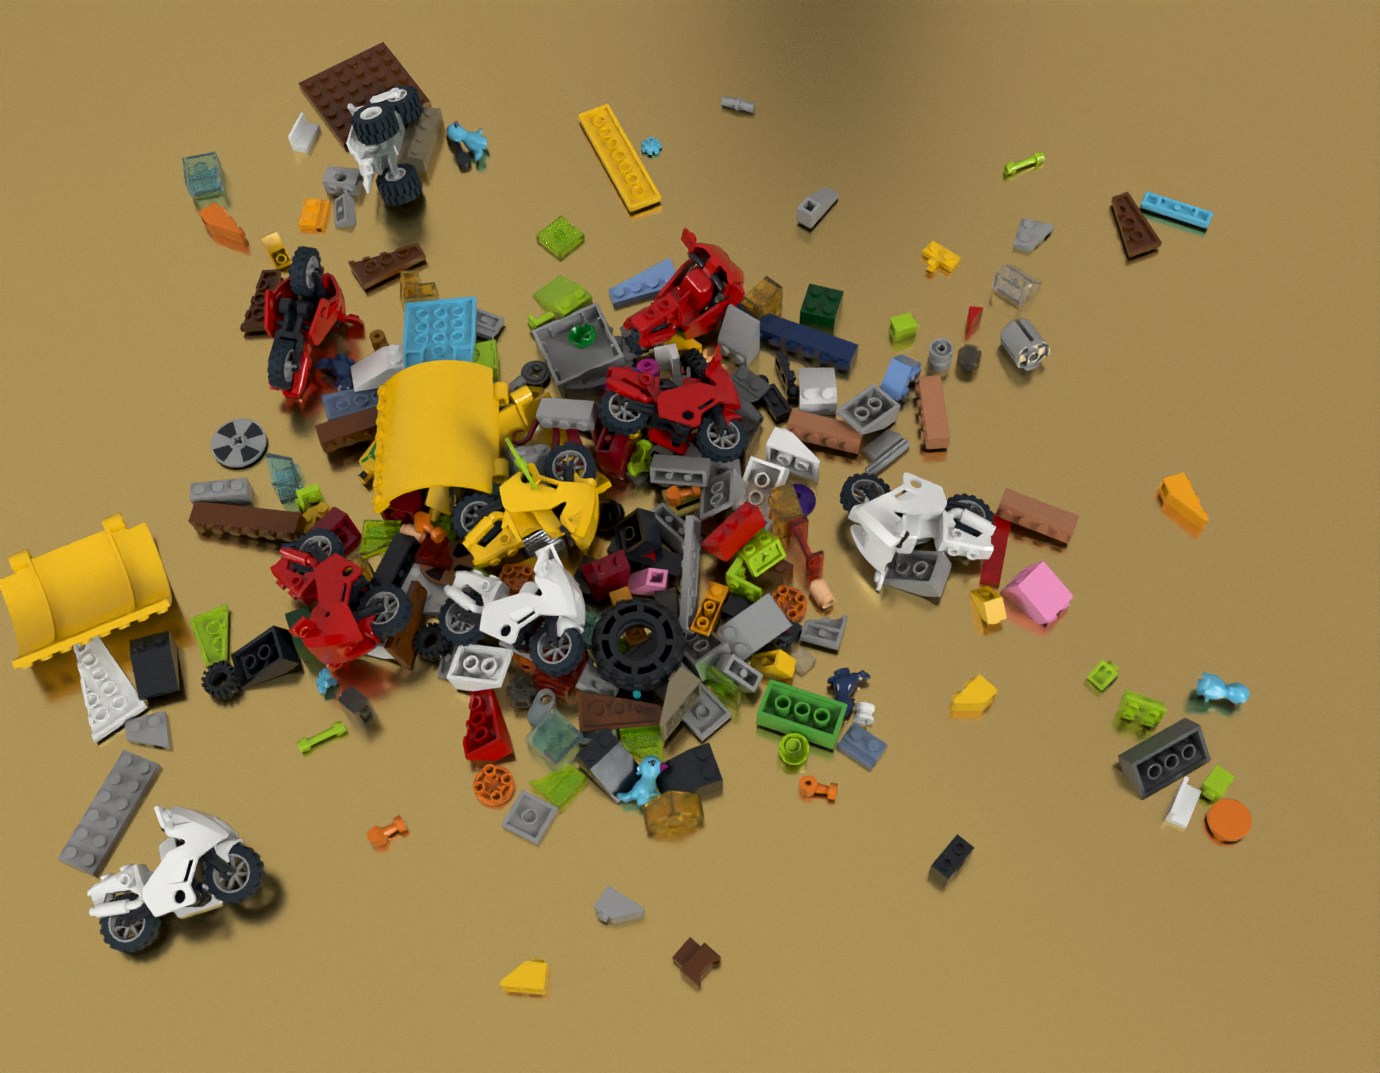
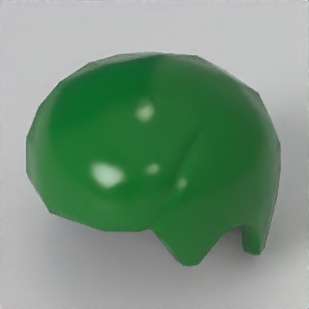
M584 323L585 326L583 327L575 325L569 332L568 341L578 349L588 348L594 343L597 335L593 325Z

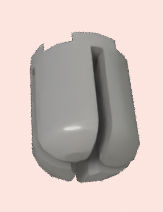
M1024 318L1016 319V321H1011L1002 329L1000 334L1001 344L1018 368H1024L1025 371L1032 370L1040 366L1039 362L1045 355L1049 356L1050 346L1029 320Z

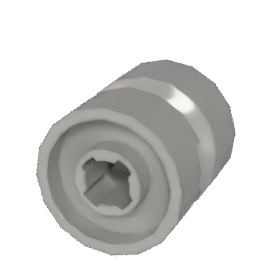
M938 338L931 342L927 363L933 371L944 372L950 367L954 348L949 340Z

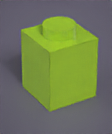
M911 312L890 317L889 330L895 342L915 337L918 322L916 318L912 317Z
M1217 764L1199 790L1207 799L1217 802L1232 783L1235 776Z

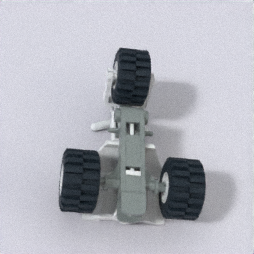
M410 85L393 87L377 96H372L370 99L371 104L356 108L351 103L347 106L352 114V126L346 142L348 149L353 154L354 160L359 164V171L361 176H364L363 185L367 194L370 193L375 173H378L375 182L383 202L388 205L408 203L419 196L423 190L416 168L407 163L397 164L405 134L404 124L416 120L423 113V105L417 89Z

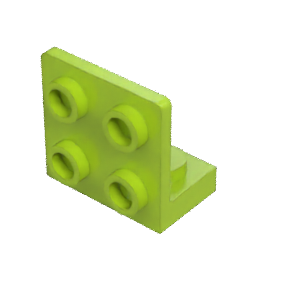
M764 528L757 532L735 553L745 560L751 575L755 578L786 557L779 538Z
M737 556L726 573V586L729 587V595L734 592L755 603L762 598V589L745 580V560Z
M1125 689L1117 713L1126 719H1135L1146 726L1157 727L1167 709L1164 707L1165 703Z

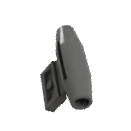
M742 364L731 376L741 404V409L733 411L742 417L741 422L756 429L762 424L764 417L751 403L759 400L770 389V385Z

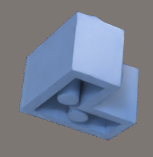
M903 354L892 358L880 388L897 401L903 397L905 398L910 389L908 387L909 382L915 380V378L917 379L921 373V363Z

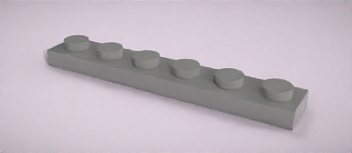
M686 515V522L684 523L685 538L682 544L684 554L681 562L682 579L680 580L681 598L679 599L680 617L678 620L684 633L695 634V632L690 631V627L696 616L701 520L694 515Z

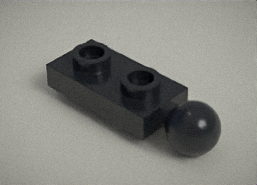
M776 351L775 364L786 387L787 396L791 399H797L799 397V386L794 385V381H796L795 372L790 370L789 359L787 356H784L783 351Z
M758 375L769 384V380L765 375ZM775 383L770 384V389L761 399L774 419L778 421L790 415L792 408Z

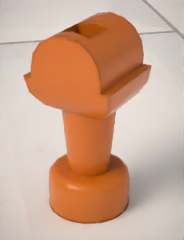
M672 486L665 492L666 503L669 506L678 507L682 504V499L693 496L695 499L700 498V487L691 486L689 489L679 490L678 487Z
M422 511L415 513L414 529L420 534L430 533L431 539L436 543H440L446 536V530L442 527H434L431 524L429 513L427 514Z
M812 775L803 776L799 781V791L801 794L806 795V797H810L814 793L828 794L827 798L831 800L836 798L837 783H830L829 786L817 783L816 778Z
M400 815L393 818L394 823L383 828L372 826V829L367 832V839L372 846H384L388 841V836L397 830L400 833L407 830Z

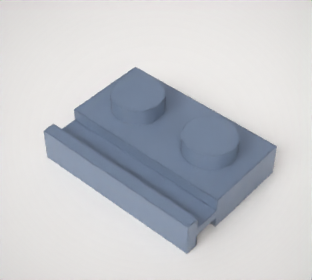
M854 722L837 744L838 749L869 770L872 769L888 746V744Z

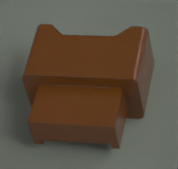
M689 937L672 957V960L682 968L680 970L681 975L698 989L701 985V977L711 966L718 965L721 962V956L705 942L700 946Z

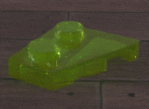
M364 520L359 549L360 555L364 556L389 546L395 534L400 532L403 525L402 521Z

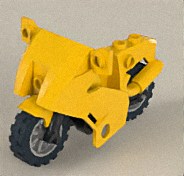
M565 442L564 445H557L556 449L551 450L548 453V458L546 457L545 476L539 474L534 463L527 464L529 466L527 470L531 473L530 475L537 485V490H534L530 482L527 481L526 475L522 477L524 472L519 471L499 487L501 498L496 500L485 493H482V495L474 493L473 496L469 497L468 495L464 497L465 500L457 504L458 507L454 509V517H452L453 527L463 540L462 544L473 555L474 560L472 562L477 569L488 567L489 565L491 567L496 566L505 556L512 557L517 554L518 549L525 547L522 539L523 534L530 529H543L551 539L566 535L569 546L576 544L583 551L584 555L589 556L587 551L590 550L589 546L594 538L598 524L599 497L598 493H595V487L597 486L595 481L597 472L596 462L592 453L585 446H580L576 442H573V444ZM569 457H576L574 461L569 460ZM580 459L584 463V466H575ZM557 466L564 469L563 471L559 472L558 474H557V472H556V471H557ZM578 470H584L581 476H579ZM475 509V514L470 515L469 513ZM468 517L472 522L466 525V518ZM476 525L471 531L468 529V528H470V527Z

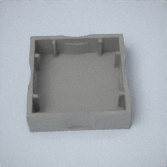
M598 302L575 311L563 319L552 321L532 330L561 397L566 395L564 385L582 379L583 384H587L606 377L609 366L615 367L626 363L615 337L609 330ZM584 323L593 325L597 335L594 343L588 348L578 349L568 341L569 332L575 325L581 327L585 326Z

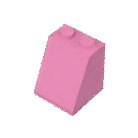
M1044 561L1026 566L1000 591L1039 625L1052 623L1057 618L1056 614L1059 611L1065 610L1070 605L1069 601L1074 597Z

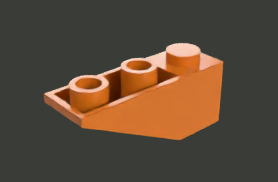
M214 202L198 212L203 224L211 233L244 245L246 244L244 230L236 226L237 223L232 216H227L228 213L223 206L220 207Z

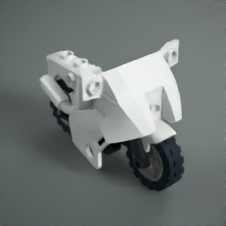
M908 472L903 474V484L894 490H890V486L885 484L882 478L878 479L876 475H867V473L860 475L856 473L853 477H848L847 481L844 482L840 493V503L843 504V509L849 512L848 519L862 525H852L850 529L858 549L876 569L874 575V582H877L876 590L880 591L888 568H895L898 553L910 554L915 545L928 542L931 538H934L936 551L946 552L951 556H965L970 560L989 559L994 550V546L991 544V536L996 529V526L992 525L994 522V518H992L993 512L990 511L988 504H985L982 499H977L974 495L968 496L966 493H962V495L955 494L946 500L941 486ZM910 482H918L920 488L913 487ZM901 491H903L902 494H901V496H899V497H897V498L895 497L896 494H898V493H900Z
M541 551L533 569L535 572V582H526L519 593L513 596H508L509 587L494 575H489L488 578L484 577V574L477 570H473L472 573L456 571L453 585H446L444 587V592H446V596L449 598L446 599L444 606L442 605L440 608L441 612L437 617L439 620L438 628L447 640L457 646L474 645L478 643L479 639L482 640L486 633L499 639L500 646L506 649H513L514 653L531 660L538 669L547 675L560 677L561 674L567 675L572 669L575 670L578 667L577 664L583 660L582 655L585 654V648L583 647L585 641L581 637L586 619L584 598L579 584L573 576L559 563L551 562L548 559V555ZM475 590L482 595V598L472 592ZM454 618H457L458 621L453 624ZM461 625L460 632H457L455 628ZM553 654L552 662L548 661L546 658Z
M156 806L154 809L161 830L169 836L159 846L161 863L153 871H150L146 864H128L121 867L120 872L115 875L109 873L100 878L101 881L94 884L87 891V895L92 898L95 906L90 908V916L100 918V934L104 936V942L110 944L111 949L118 950L119 952L142 950L146 948V945H150L154 941V937H157L159 933L157 931L158 927H161L159 917L164 914L174 912L177 917H182L220 905L222 902L240 903L241 901L249 900V897L254 896L258 892L256 890L261 888L263 884L261 882L262 878L265 877V872H263L264 863L260 860L261 856L255 853L253 848L243 845V839L239 838V834L228 823L212 814L184 807L174 806L169 810L168 808L164 809L162 806ZM237 857L242 859L239 865L236 864L238 862ZM243 875H247L245 883L242 881ZM230 880L228 888L225 887L222 881ZM236 880L240 888L232 890ZM130 891L134 892V893H125L124 895H118V896L115 897V895H116L117 893H124V892H130ZM210 893L212 895V900L208 903ZM122 928H126L124 935L122 936L119 930ZM132 929V931L135 934V937L132 939H128L130 931Z

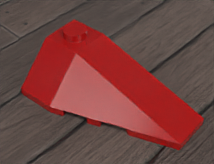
M494 689L471 691L469 702L470 716L469 720H466L465 725L467 727V734L463 737L465 758L467 760L497 761L512 753L513 749Z

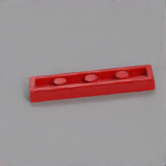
M993 513L992 518H994V522L992 525L996 526V529L991 536V544L994 546V550L989 559H984L980 583L999 586L1011 522L997 517Z

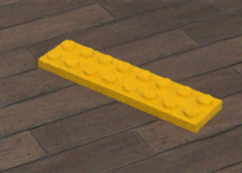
M609 104L578 114V120L629 211L633 212L661 201V195Z

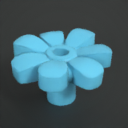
M648 137L646 141L641 142L642 153L647 152V155H652V153L657 155L660 153L659 149L662 148V143H659L657 138Z
M327 668L320 670L319 678L316 679L318 691L322 694L326 693L327 688L337 684L336 678H330L329 669Z

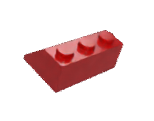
M746 501L702 542L700 548L726 562L766 525L759 507Z

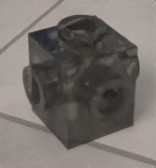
M517 676L510 678V686L506 687L507 698H510L512 708L531 707L533 703L532 696H536V686L532 684L530 677Z

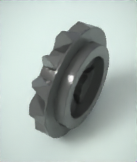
M538 360L526 363L521 370V376L525 379L527 385H542L544 381H548L550 375L547 364ZM532 370H534V372L538 373L539 376L536 377L535 375H533V371H532Z

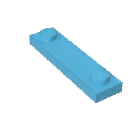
M1146 191L1140 208L1206 229L1214 213Z

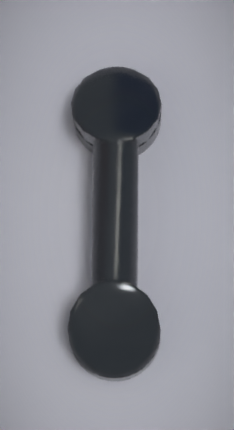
M447 135L448 145L454 146L458 154L456 158L458 167L462 170L470 168L471 160L469 155L463 152L459 142L452 141Z

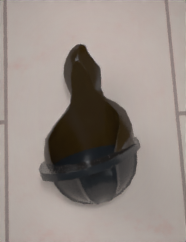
M613 499L599 502L598 531L614 532L613 525L626 517V512L620 503Z

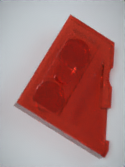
M427 533L415 555V563L450 571L451 561L447 535L440 543H436L431 539V534Z

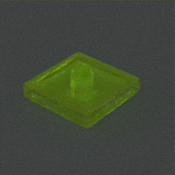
M559 216L536 234V239L559 258L585 238L584 233L562 216Z
M709 665L705 669L706 685L737 710L741 705L740 688L714 666Z

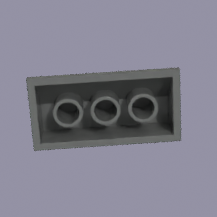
M1187 718L1181 719L1118 755L1123 773L1143 799L1211 760L1201 726Z

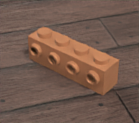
M941 375L918 377V382L914 385L915 395H918L916 402L917 411L921 412V415H919V426H923L921 440L925 442L926 449L948 448L950 433Z
M794 409L791 411L786 428L800 441L858 454L863 437L845 421Z
M1008 488L1005 489L995 514L997 517L1067 544L1074 533L1079 518L1076 514Z

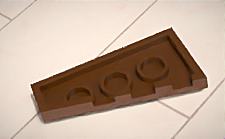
M1129 192L1112 197L1111 202L1129 257L1160 247L1161 240Z
M418 243L397 248L394 252H382L376 257H363V260L357 262L352 260L348 264L363 288L367 289L425 260L426 256Z
M280 269L262 270L256 285L255 295L252 296L250 301V308L246 311L244 323L240 326L241 332L266 331L264 328L265 291L268 289L273 292L277 285L281 283Z
M411 581L406 593L413 605V608H411L413 615L409 618L411 620L410 623L405 625V629L402 632L399 631L396 636H388L384 646L404 668L410 669L415 651L413 640L416 639L414 635H418L417 630L420 629L428 592L419 581Z
M577 690L580 732L603 730L605 727L610 730L660 726V704Z

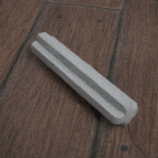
M905 438L901 439L867 466L865 473L867 475L877 474L910 447V442Z

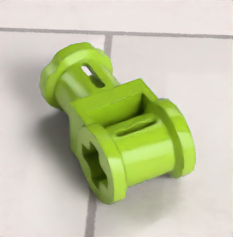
M640 439L636 442V453L631 455L630 461L627 463L628 471L633 477L638 476L641 472L650 471L652 456L649 455V451H651L652 444L648 440Z

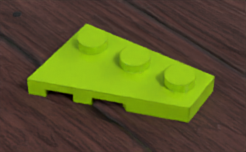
M227 604L189 619L206 668L209 665L214 667V662L218 664L219 661L227 662L229 611Z

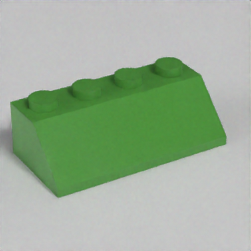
M770 679L757 712L756 724L785 734L798 732L805 736L807 741L834 750L848 704Z

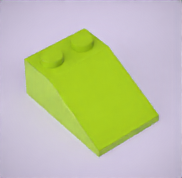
M561 275L533 294L558 320L593 304L592 295L581 285Z

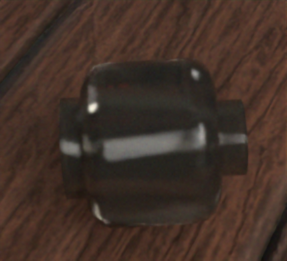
M966 344L958 350L956 364L961 368V371L971 373L972 370L980 367L982 353L978 350L977 346Z

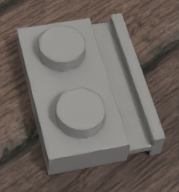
M477 308L476 335L488 340H494V336L498 334L505 323L504 318Z

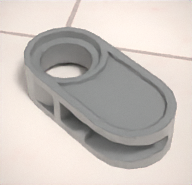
M542 689L537 693L527 714L531 726L540 728L546 724L556 704V697L552 690ZM544 695L552 697L551 701L547 704L541 702V698Z

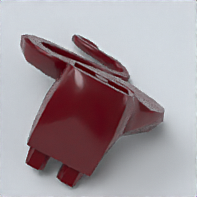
M598 417L594 431H592V440L598 464L607 476L624 480L627 463L630 461L634 450L630 437L624 436V434L616 435L615 432L608 431L607 427L602 425V420ZM537 418L533 420L529 432L523 440L517 441L515 436L519 432H524V430L513 432V444L521 446L531 440L539 425ZM552 428L551 450L556 449L555 447L560 444V428ZM578 429L566 430L569 444L576 442L580 446L583 445ZM580 459L575 466H583L584 463ZM557 466V474L564 469Z

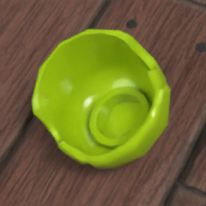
M789 732L779 742V754L784 762L790 765H799L808 758L809 742L802 734Z

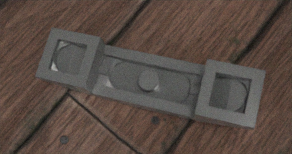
M629 361L615 367L628 366L634 368L633 361ZM603 377L587 384H583L582 379L564 385L566 396L572 399L600 396L604 391L603 385L606 384L607 378Z

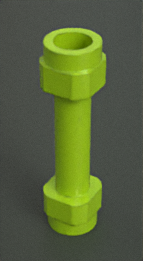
M1036 152L1032 154V157L1014 163L1011 161L1004 165V171L1008 175L1016 173L1017 169L1033 163L1035 165L1040 164L1045 160L1044 154Z
M342 720L333 723V727L308 739L306 737L301 738L297 741L300 751L307 752L316 743L335 734L337 736L344 734L347 730Z

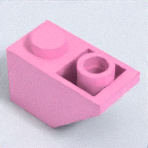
M646 568L631 574L628 587L630 593L666 598L669 585L668 570Z

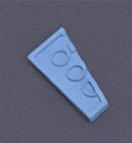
M668 258L609 289V296L613 306L617 307L658 295L676 273L671 259Z

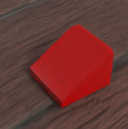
M969 307L967 331H971L981 319L983 307Z

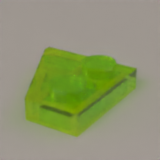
M660 726L620 729L621 743L631 755L642 759L653 755L657 756L664 763Z
M570 764L562 767L559 771L548 773L543 778L533 779L529 783L535 790L560 809L587 780V777Z

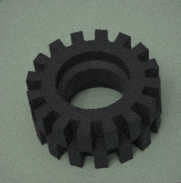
M692 348L680 356L681 365L684 366L683 369L686 372L687 367L691 368V378L700 379L701 366L703 364L708 365L709 363L706 362L707 359L703 357L702 353H699L698 349Z
M430 622L428 627L425 624L422 625L423 630L418 629L417 632L419 634L414 635L416 639L413 640L414 649L426 660H440V655L445 657L446 654L444 652L450 651L448 646H452V642L441 634L437 623L434 622L432 624ZM434 636H438L436 644L428 648L429 640Z
M219 661V664L214 662V667L209 665L207 667L209 671H204L205 677L201 678L204 682L201 683L204 690L218 700H221V698L226 700L227 695L229 697L234 696L232 692L237 693L236 687L241 686V683L238 682L242 681V677L239 676L241 675L240 672L226 661L225 663ZM223 674H227L225 683L217 687L216 682L218 678Z

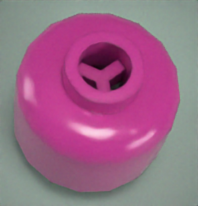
M645 358L637 363L636 369L641 372H648L651 376L660 377V368L656 360Z

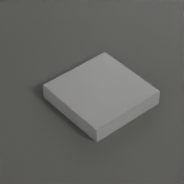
M521 790L501 826L538 846L559 809Z

